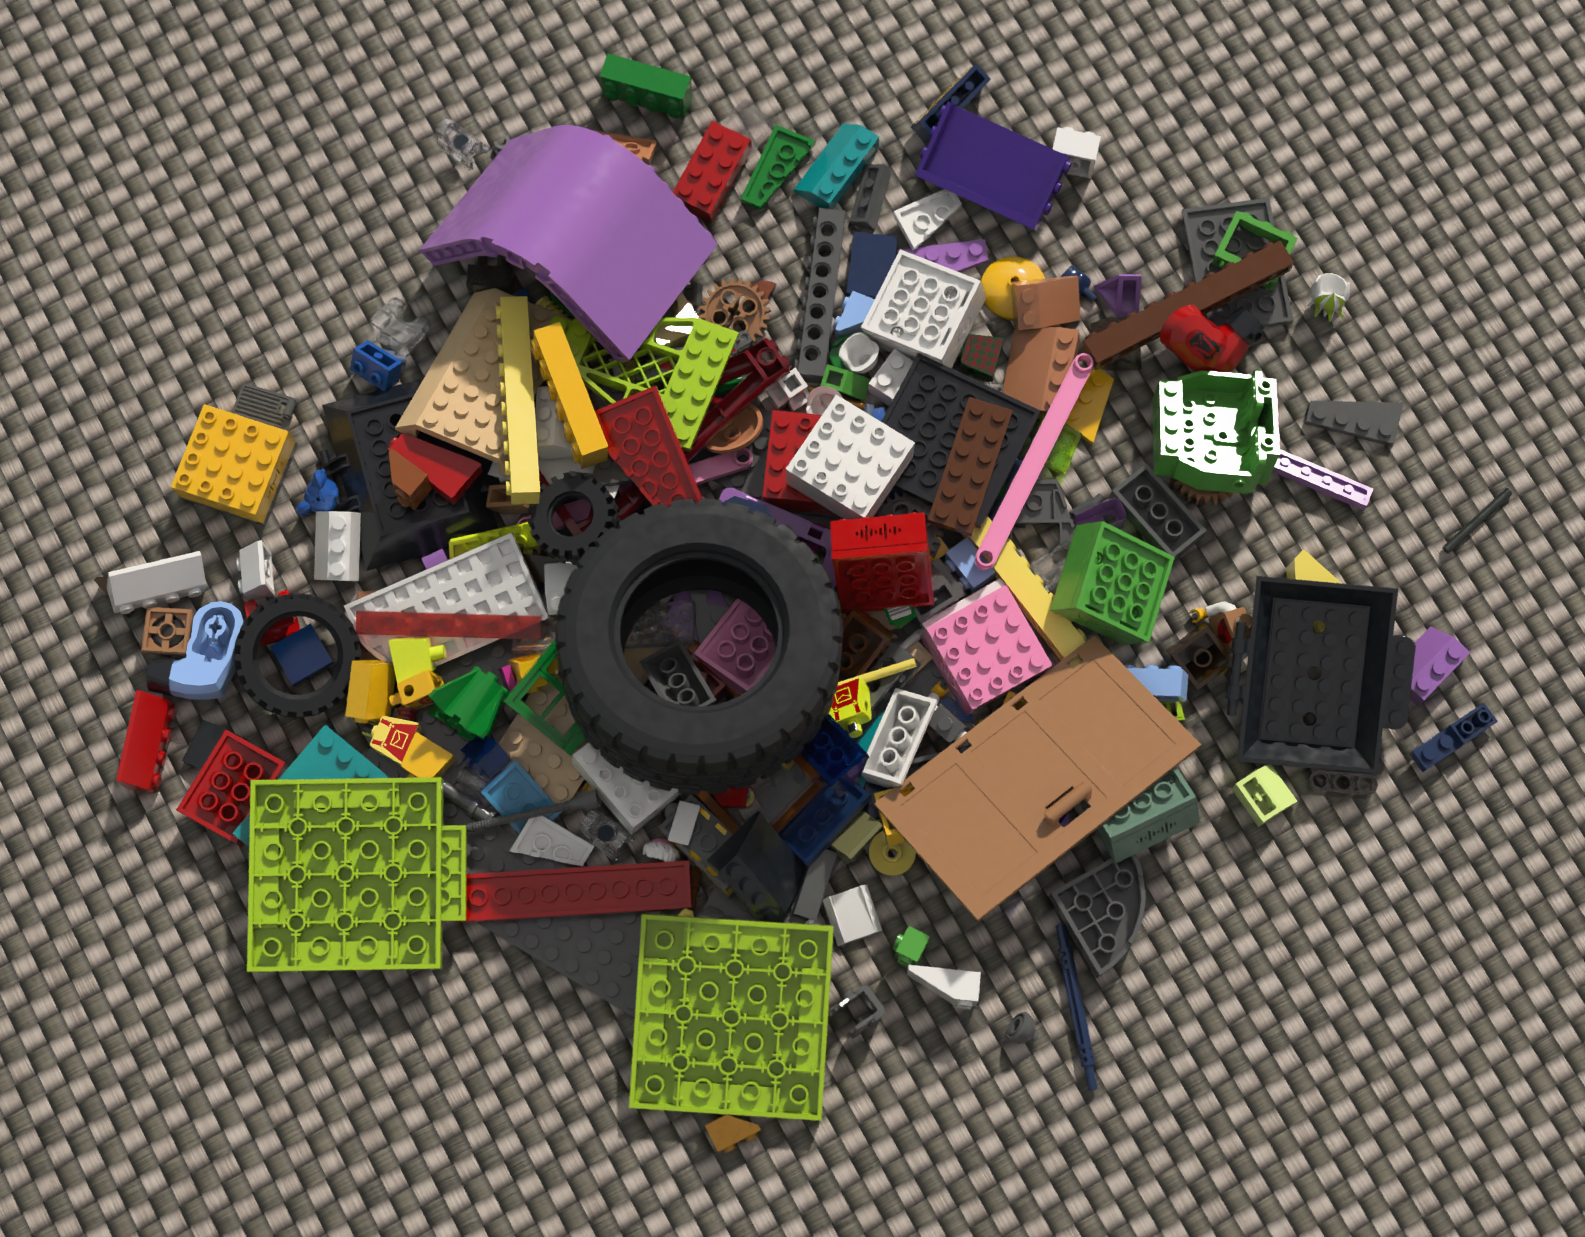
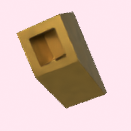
M727 1114L705 1125L717 1152L722 1150L724 1154L737 1148L735 1143L743 1139L747 1143L757 1138V1132L761 1130L757 1124Z

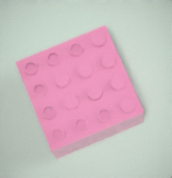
M1006 585L929 626L920 637L928 652L933 656V661L966 716L1007 695L1009 691L1012 692L1045 674L1053 666Z

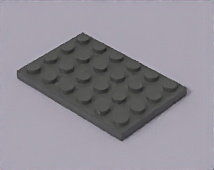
M1269 198L1182 209V220L1195 283L1203 280L1202 278L1210 272L1217 273L1222 270V268L1211 263L1236 211L1249 213L1254 219L1261 222H1269L1275 228ZM1237 226L1225 251L1242 258L1249 252L1256 253L1260 251L1265 244L1272 241ZM1283 274L1279 277L1273 291L1260 286L1204 315L1205 318L1217 326L1223 324L1224 319L1243 306L1264 327L1292 324L1293 316L1285 276Z

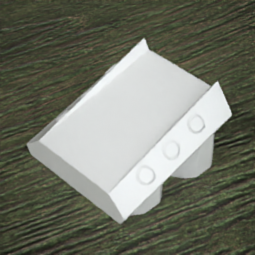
M860 885L823 899L830 924L834 926L833 934L838 946L882 931L867 885Z

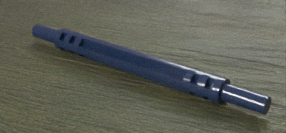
M1065 924L1056 925L1060 946L1058 953L1081 1067H1084L1088 1091L1096 1090L1098 1087L1093 1067L1095 1060L1072 947H1069Z

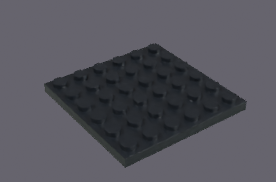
M918 353L881 421L915 442L913 458L894 485V488L932 506L969 397L1013 410L975 527L981 529L1041 411Z

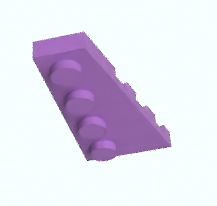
M985 239L917 247L914 251L911 248L901 249L957 272H963L988 262Z

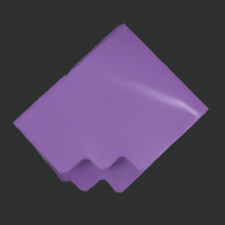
M1113 498L1075 515L1074 524L1076 526L1084 522H1099L1104 515L1112 514L1117 522L1110 525L1122 529L1126 513L1121 500Z

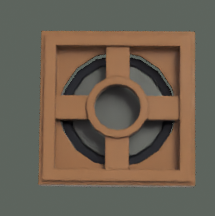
M147 607L141 652L145 654L186 656L187 645L192 633L194 611L191 609Z

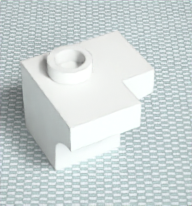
M796 368L765 390L777 409L787 403L793 412L807 403L809 395L808 385Z

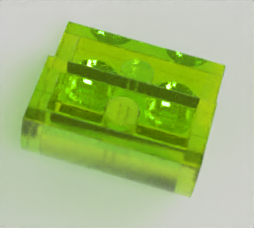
M1044 412L1041 417V420L1038 424L1032 442L1047 414L1046 412ZM1064 425L1044 466L1062 475L1066 474L1082 433Z

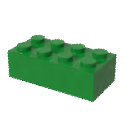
M607 53L599 76L603 96L611 101L619 100L626 102L633 107L641 106L654 113L658 111L666 113L672 118H686L693 98L691 76Z

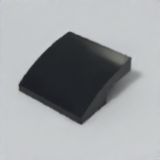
M203 720L182 761L201 770L226 729Z

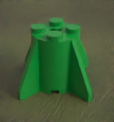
M474 666L469 673L435 688L428 697L434 705L427 714L443 721L450 729L453 727L458 730L457 734L466 739L474 750L481 755L487 747L499 709L504 703L503 700L510 692L497 683L499 679L492 672L488 671L485 674L479 667Z

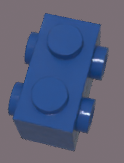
M367 340L353 349L350 370L385 392L399 383L403 362Z

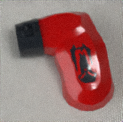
M1189 304L1177 309L1168 317L1160 332V342L1172 351L1181 362L1196 372L1203 370L1229 373L1240 363L1247 349L1254 342L1262 339L1265 328L1243 306L1224 319L1223 324L1216 326L1205 318L1196 306Z

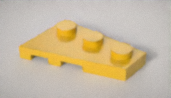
M1093 369L1089 374L1064 426L1091 445H1093L1114 378L1101 369L1096 371Z

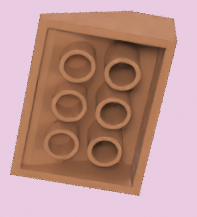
M1062 327L1015 329L1002 393L1040 410L1038 419L1044 420L1071 364L1078 355L1081 341L1080 331Z

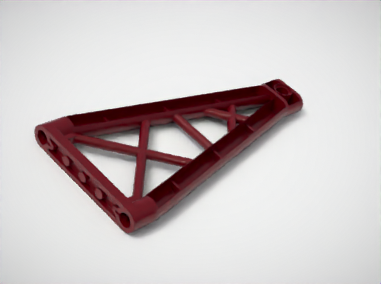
M765 338L746 351L729 358L718 386L747 374L749 375L723 399L713 397L710 406L714 408L710 411L708 408L691 451H684L688 462L767 387L790 373L789 368L791 364L786 356H780L778 353L779 348L773 339L769 341ZM766 360H773L770 363H764ZM663 385L657 387L659 391L665 389ZM539 470L540 486L545 484L548 487L550 484ZM635 483L615 500L620 512H617L621 521L633 515L648 501ZM562 503L555 510L572 536H577L584 532L593 519L592 507L590 508L588 518L579 524L575 523Z

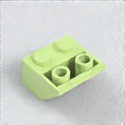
M1267 764L1236 783L1232 788L1258 827L1297 802L1271 764Z

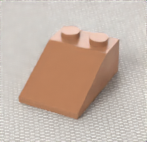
M1078 276L1011 282L1014 326L1018 330L1043 328L1080 320Z

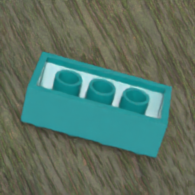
M843 123L793 191L819 208L834 209L878 150L879 136L862 125Z

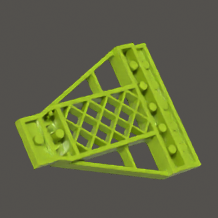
M556 315L553 316L550 325L560 322L583 383L608 405L616 401L594 382L625 392L624 399L651 388L650 384L661 380L665 389L660 390L659 393L684 451H691L737 342L739 332L697 317L661 318L654 327L650 337L645 339L638 348L641 350L635 352L630 360L621 362L615 360L605 364L601 356L609 353L606 349L598 351L595 344L598 341L577 318L570 321ZM660 326H692L684 348L678 351L654 342ZM592 345L595 353L587 355ZM648 354L652 362L641 366L637 358ZM653 354L661 356L662 358L655 360ZM598 358L601 366L595 369L589 368L586 362ZM634 360L637 368L626 372L623 363ZM669 361L673 369L661 373L658 365ZM619 365L622 374L615 377L611 376L608 369ZM655 367L658 375L647 379L643 371ZM640 373L643 381L637 384L631 383L629 377ZM671 377L667 385L665 379Z

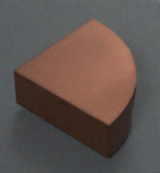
M759 281L751 285V288L755 285L759 286L757 293L764 291L765 296L762 299H769L776 288V283L771 281Z

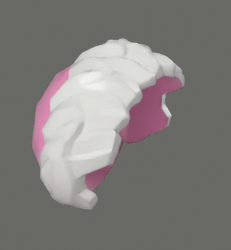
M656 838L646 842L643 846V855L646 852L649 858H659L665 862L678 861L680 858L678 850L667 839Z

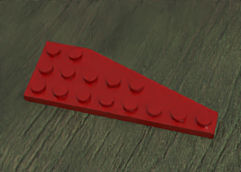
M657 386L643 390L595 411L608 444L609 455L653 506L662 503L670 506L672 501L693 499L694 503L703 499Z

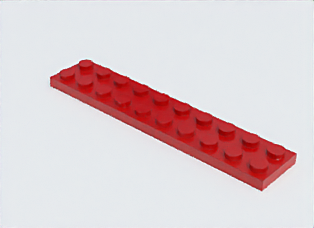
M690 861L467 874L466 921L455 922L692 908Z

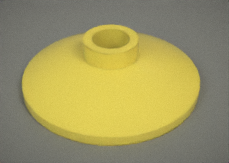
M884 831L878 833L873 838L869 847V858L872 865L877 871L888 876H897L905 873L913 865L916 857V852L907 842L888 847ZM888 851H896V857H889Z

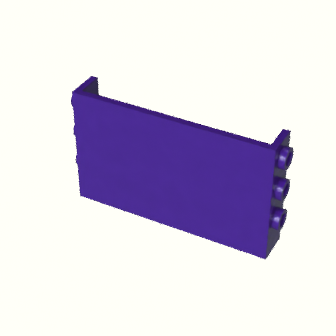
M948 102L946 106L943 105L938 115L940 118L938 125H934L929 134V138H931L928 147L925 146L920 154L922 160L915 176L1037 231L1044 215L1048 216L1053 205V203H1050L1051 199L1061 189L1062 183L1060 180L1063 174L1066 175L1071 167L1072 162L1069 161L1071 157L964 110L951 102Z

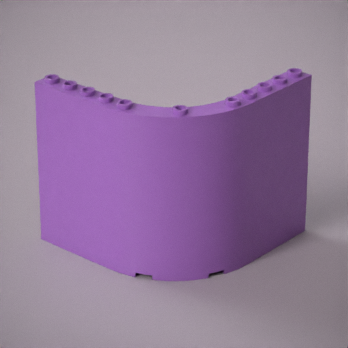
M558 125L510 139L419 251L434 266L476 256L496 258L498 255L506 257L507 262L522 270L525 267L536 273L535 278L545 285L566 306L617 362L631 359L718 243L713 239L712 234L699 223L698 218L691 214L684 206V202L675 196L670 190L669 185L660 179L652 166L645 164L640 158L614 141L609 135H602L593 130L574 125Z

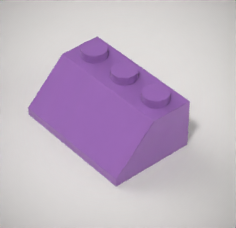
M1430 627L1415 642L1416 649L1410 700L1417 706L1471 653L1453 636L1433 627Z

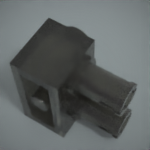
M476 256L475 264H468L466 286L469 295H473L474 292L496 288L514 296L515 274L513 267H510V263L506 261L505 256H497L496 266L488 265L489 256Z

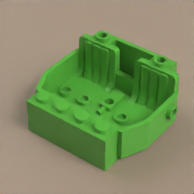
M1201 370L1177 377L1176 381L1159 379L1152 399L1154 475L1172 476L1174 479L1198 490L1242 494L1255 491L1257 484L1267 485L1280 455L1276 379L1262 378V370H1254L1252 375Z

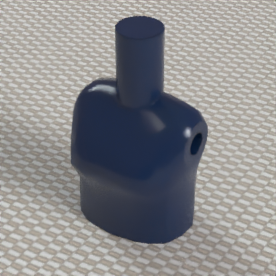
M1071 265L1061 277L1078 276L1079 297L1083 295L1093 303L1098 296L1089 289L1091 285L1090 278Z

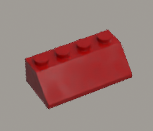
M136 690L116 781L128 790L155 794L156 788H159L161 784L160 769L161 765H164L166 762L165 747L166 743H169L171 739L170 724L171 720L175 719L176 707L167 698Z

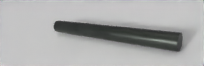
M1505 488L1442 547L1443 550L1449 554L1512 495V492Z

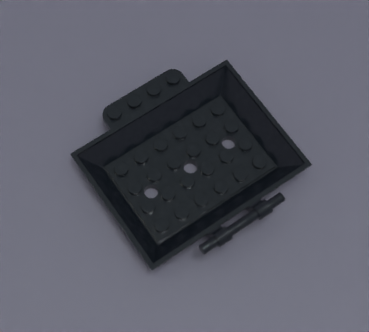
M423 379L393 386L385 392L377 390L322 405L336 457L330 460L328 450L320 451L319 455L322 463L320 468H324L327 478L335 483V479L341 473L347 499L341 502L340 495H338L336 498L337 506L333 511L361 513L360 548L367 571L432 554L441 549H449V541L453 538L498 529L493 510L486 507L489 485H501L499 477L488 475L493 461L421 431L417 436L418 439L478 461L482 466L483 472L454 505L433 489L424 498L426 506L423 509L414 510L410 506L405 508L396 500L397 496L394 493L395 490L391 478L388 446L393 438L399 437L402 433L395 430L396 426L391 425V420L394 417H402Z
M1265 576L1256 577L1250 638H1244L1246 622H1236L1235 638H1232L1231 652H1233L1230 684H1227L1226 699H1228L1227 715L1236 716L1238 700L1244 699L1238 762L1378 774L1383 728L1400 729L1405 726L1408 720L1416 649L1415 643L1411 638L1403 635H1393L1398 588ZM1317 620H1322L1325 624V629L1321 633H1315L1312 628ZM1243 653H1248L1245 684H1240ZM1313 666L1318 667L1320 670V675L1316 679H1310L1307 674L1309 668ZM1308 712L1315 715V721L1310 725L1303 723V716Z

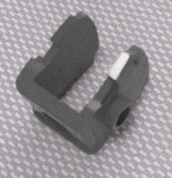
M863 985L855 992L851 989L840 998L843 1001L837 1004L829 1015L833 1017L853 1001L860 998L872 1015L855 1026L845 1036L847 1039H854L867 1026L873 1027L885 1013V1008L869 986Z

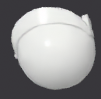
M856 333L843 343L839 350V357L842 359L845 367L851 372L857 374L867 373L875 367L878 361L879 346L867 335Z
M819 386L813 389L808 395L806 413L823 415L834 397L838 395L842 398L841 394L829 386Z

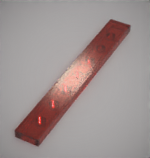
M356 611V634L540 640L542 632V616Z

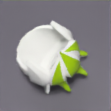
M1333 273L1319 275L1311 288L1312 300L1307 304V307L1315 304L1314 317H1317L1323 309V316L1326 317L1328 314V322H1331L1335 311L1339 317L1343 318L1342 308L1350 296V283H1347L1342 277Z

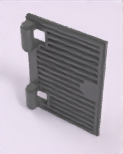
M243 383L231 413L288 431L293 418L292 413L295 406L297 407L299 399ZM282 402L286 403L283 413H280L279 409Z

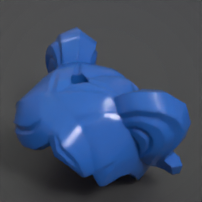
M324 468L314 472L313 478L304 492L305 501L300 502L296 506V514L307 516L312 512L333 511L336 508V498L339 495V490L336 483L327 478Z

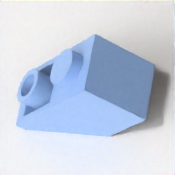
M852 291L850 298L846 297L841 308L844 311L841 317L837 316L833 324L835 337L840 338L861 331V326L875 299Z

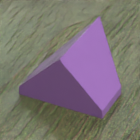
M1119 274L1093 286L1116 317H1126L1132 312H1139L1141 274Z

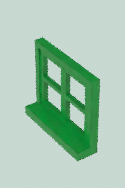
M554 639L503 701L571 756L585 739L582 734V728L574 722L563 735L544 720L561 698L565 696L562 683L546 670L557 656ZM541 676L556 688L559 694L539 716L523 703L521 699Z

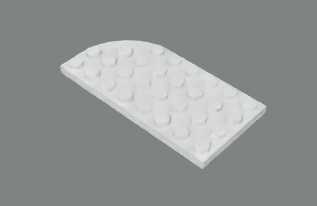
M513 532L344 605L360 642L381 661L393 662L388 642L393 638L430 637L432 647L444 645L447 657L435 660L436 666L550 617Z

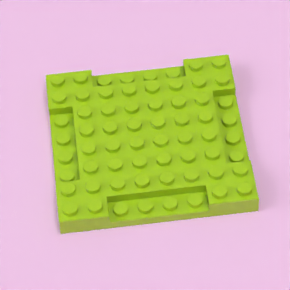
M643 913L641 918L629 1108L822 1121L834 926Z

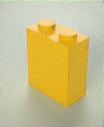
M381 660L352 661L345 716L354 718V722L368 723V721L380 722L382 716L391 717L392 705L389 696L394 694L396 677L393 662Z

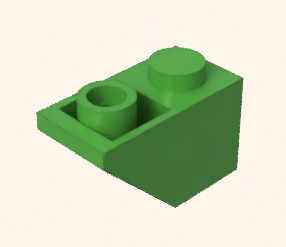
M827 364L820 386H829L836 389L841 395L865 401L871 379Z

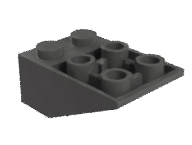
M933 565L934 605L914 607L917 616L913 620L919 629L922 627L923 622L959 601V597L947 579Z

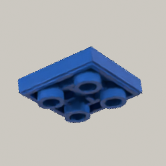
M311 623L270 646L293 686L334 664Z

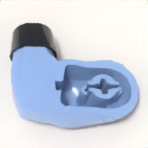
M222 601L211 602L201 607L193 617L192 633L187 645L186 657L181 660L177 658H155L149 663L147 671L148 691L171 697L177 696L195 700H210L223 697L236 672L234 650L236 638L243 625L241 612L234 605Z

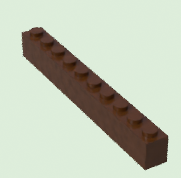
M1281 240L1274 244L1269 242L1256 253L1249 252L1244 255L1241 261L1237 263L1230 262L1217 273L1210 272L1202 278L1203 280L1187 284L1183 287L1182 291L1178 293L1171 292L1163 298L1164 300L1158 303L1155 301L1144 307V310L1128 314L1123 321L1119 323L1112 322L1104 328L1105 330L1099 333H1090L1085 337L1082 349L1084 353L1092 357L1094 362L1093 368L1096 371L1160 338L1163 324L1177 309L1190 304L1196 306L1205 315L1291 271L1294 261Z

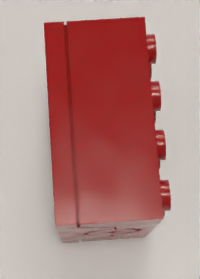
M925 512L830 521L832 562L842 613L851 612L857 606L863 611L902 606L934 605L932 565Z

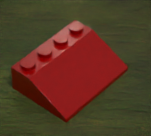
M225 730L176 811L242 848L245 843L232 833L250 813L251 780H278L289 766L277 757Z

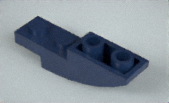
M1483 703L1412 750L1409 755L1420 770L1424 772L1498 721L1485 703Z

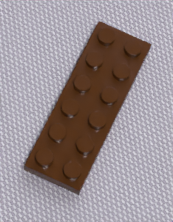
M969 397L927 523L972 536L1013 410Z

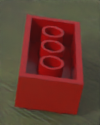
M711 121L673 190L675 196L684 202V206L690 213L711 223L713 222L752 150L751 139Z

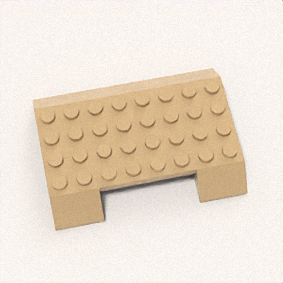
M492 288L474 292L400 418L395 430L417 438L421 431L499 464V474L510 478L509 475H505V461H509L508 455H504L503 442L507 441V435H503L502 422L506 421V416L501 414V402H505V396H500V382H504V377H499V363H503V358L498 357V344H502L501 338H497V325H500V319H496V306H500V297L515 296ZM528 302L531 347H533L531 339H534V330L549 326L554 315L570 321L573 320ZM591 345V347H590V349H589L587 355H590L591 351L593 350L592 345ZM531 350L535 401L537 387H542L545 381H543L539 371V360L535 361Z

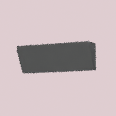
M866 164L850 218V225L870 230L876 229L891 177V171L885 164Z

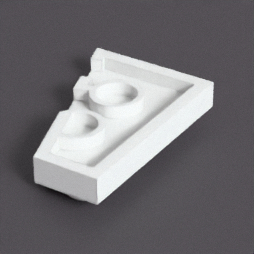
M944 189L895 210L893 216L912 251H914L961 208L962 203L956 194Z
M540 816L527 820L509 851L583 866L594 845L545 816Z

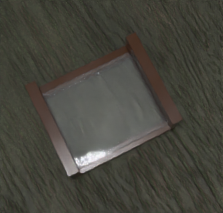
M800 754L791 763H783L782 769L766 779H756V783L748 788L746 808H724L715 799L713 794H707L706 791H700L697 796L732 835L757 811L761 812L774 830L779 833L826 785L818 778L820 774Z

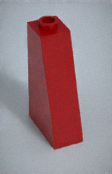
M405 433L393 438L388 446V452L391 448L425 472L429 477L431 488L452 505L460 499L483 472L482 466L478 461Z

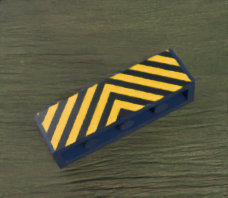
M977 63L968 68L912 124V130L924 143L931 140L929 134L933 126L938 125L940 120L938 115L942 106H946L948 102H951L963 109L991 80L990 77Z

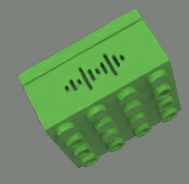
M1103 521L1076 525L1050 611L1122 645L1149 643L1175 557Z

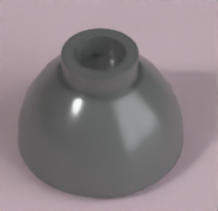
M1027 1012L1017 1014L1007 1029L1008 1041L1016 1044L1033 1043L1039 1035L1033 1018Z

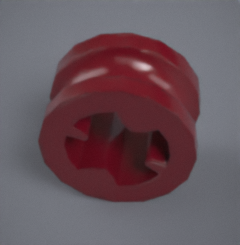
M407 707L397 708L399 715L396 718L413 722L417 721L415 715L418 714V710Z

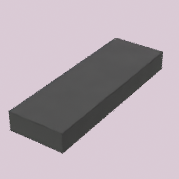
M826 849L810 867L807 866L792 911L793 914L816 921L837 856L836 852Z

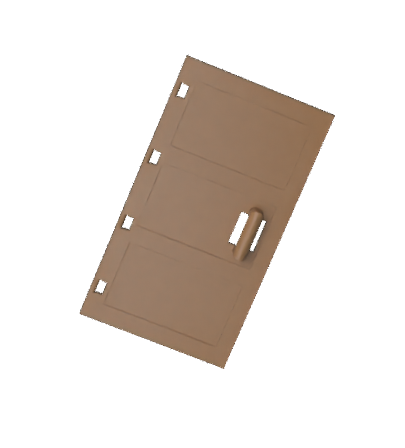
M1094 635L905 779L902 786H896L874 803V806L979 922L1201 748V744ZM1079 657L1082 662L1072 668L1069 663ZM1021 699H1024L1027 704L1017 711L1013 706ZM967 741L971 747L960 753L957 748ZM911 784L914 790L904 797L900 792ZM1084 800L1090 808L1063 827L1059 823V818Z

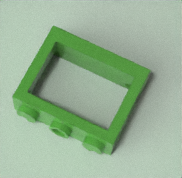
M1236 211L1211 264L1223 268L1230 262L1237 263L1241 261L1240 257L1225 251L1237 226L1274 243L1281 240L1289 255L1298 238L1294 237L1289 231H1281L1274 228L1269 222H1261L1254 219L1249 213ZM1279 277L1262 285V287L1273 291Z

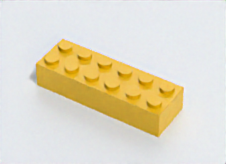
M560 322L534 330V339H531L533 346L531 347L535 361L539 360V371L543 381L547 380V392L551 402L555 401L557 408L555 413L558 421H563L564 437L567 443L571 442V454L575 464L579 463L581 469L607 461V441Z

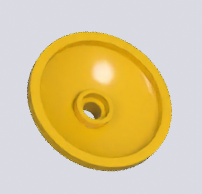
M1004 257L993 262L986 269L981 279L986 295L984 304L993 314L1004 319L1014 320L1011 281L1045 279L1042 271L1033 262L1022 257Z

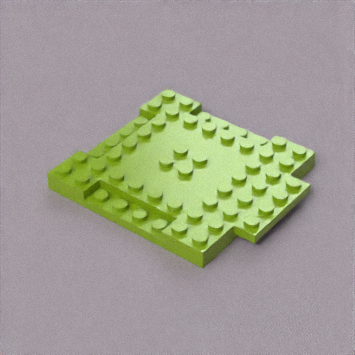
M442 777L251 780L247 972L442 969L443 921H466L467 826H443Z

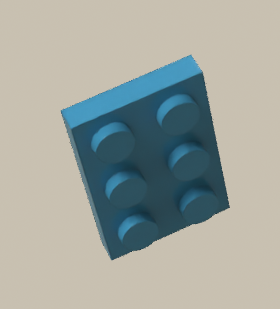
M515 759L480 790L483 796L502 816L546 805H554V802ZM552 812V814L549 813L543 816L553 821L561 812ZM523 819V821L517 820V822L509 824L519 834L528 819Z

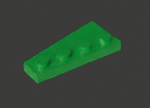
M775 125L742 194L741 203L762 210L815 146L816 140Z

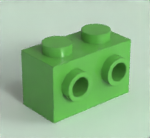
M908 926L905 934H899L894 943L893 950L896 951L894 957L898 959L897 963L906 968L909 965L917 966L930 936Z

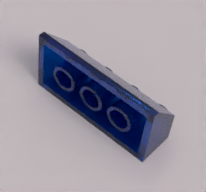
M828 714L826 720L821 722V729L811 743L804 744V751L801 753L807 762L820 774L819 776L839 797L844 795L859 781L869 758V755L830 714Z

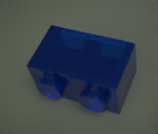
M487 735L484 739L476 736L460 749L465 756L463 758L465 764L470 769H474L480 776L485 774L490 779L511 761L502 747Z

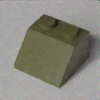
M861 810L828 847L833 852H836L837 856L844 863L849 865L880 832L883 825Z

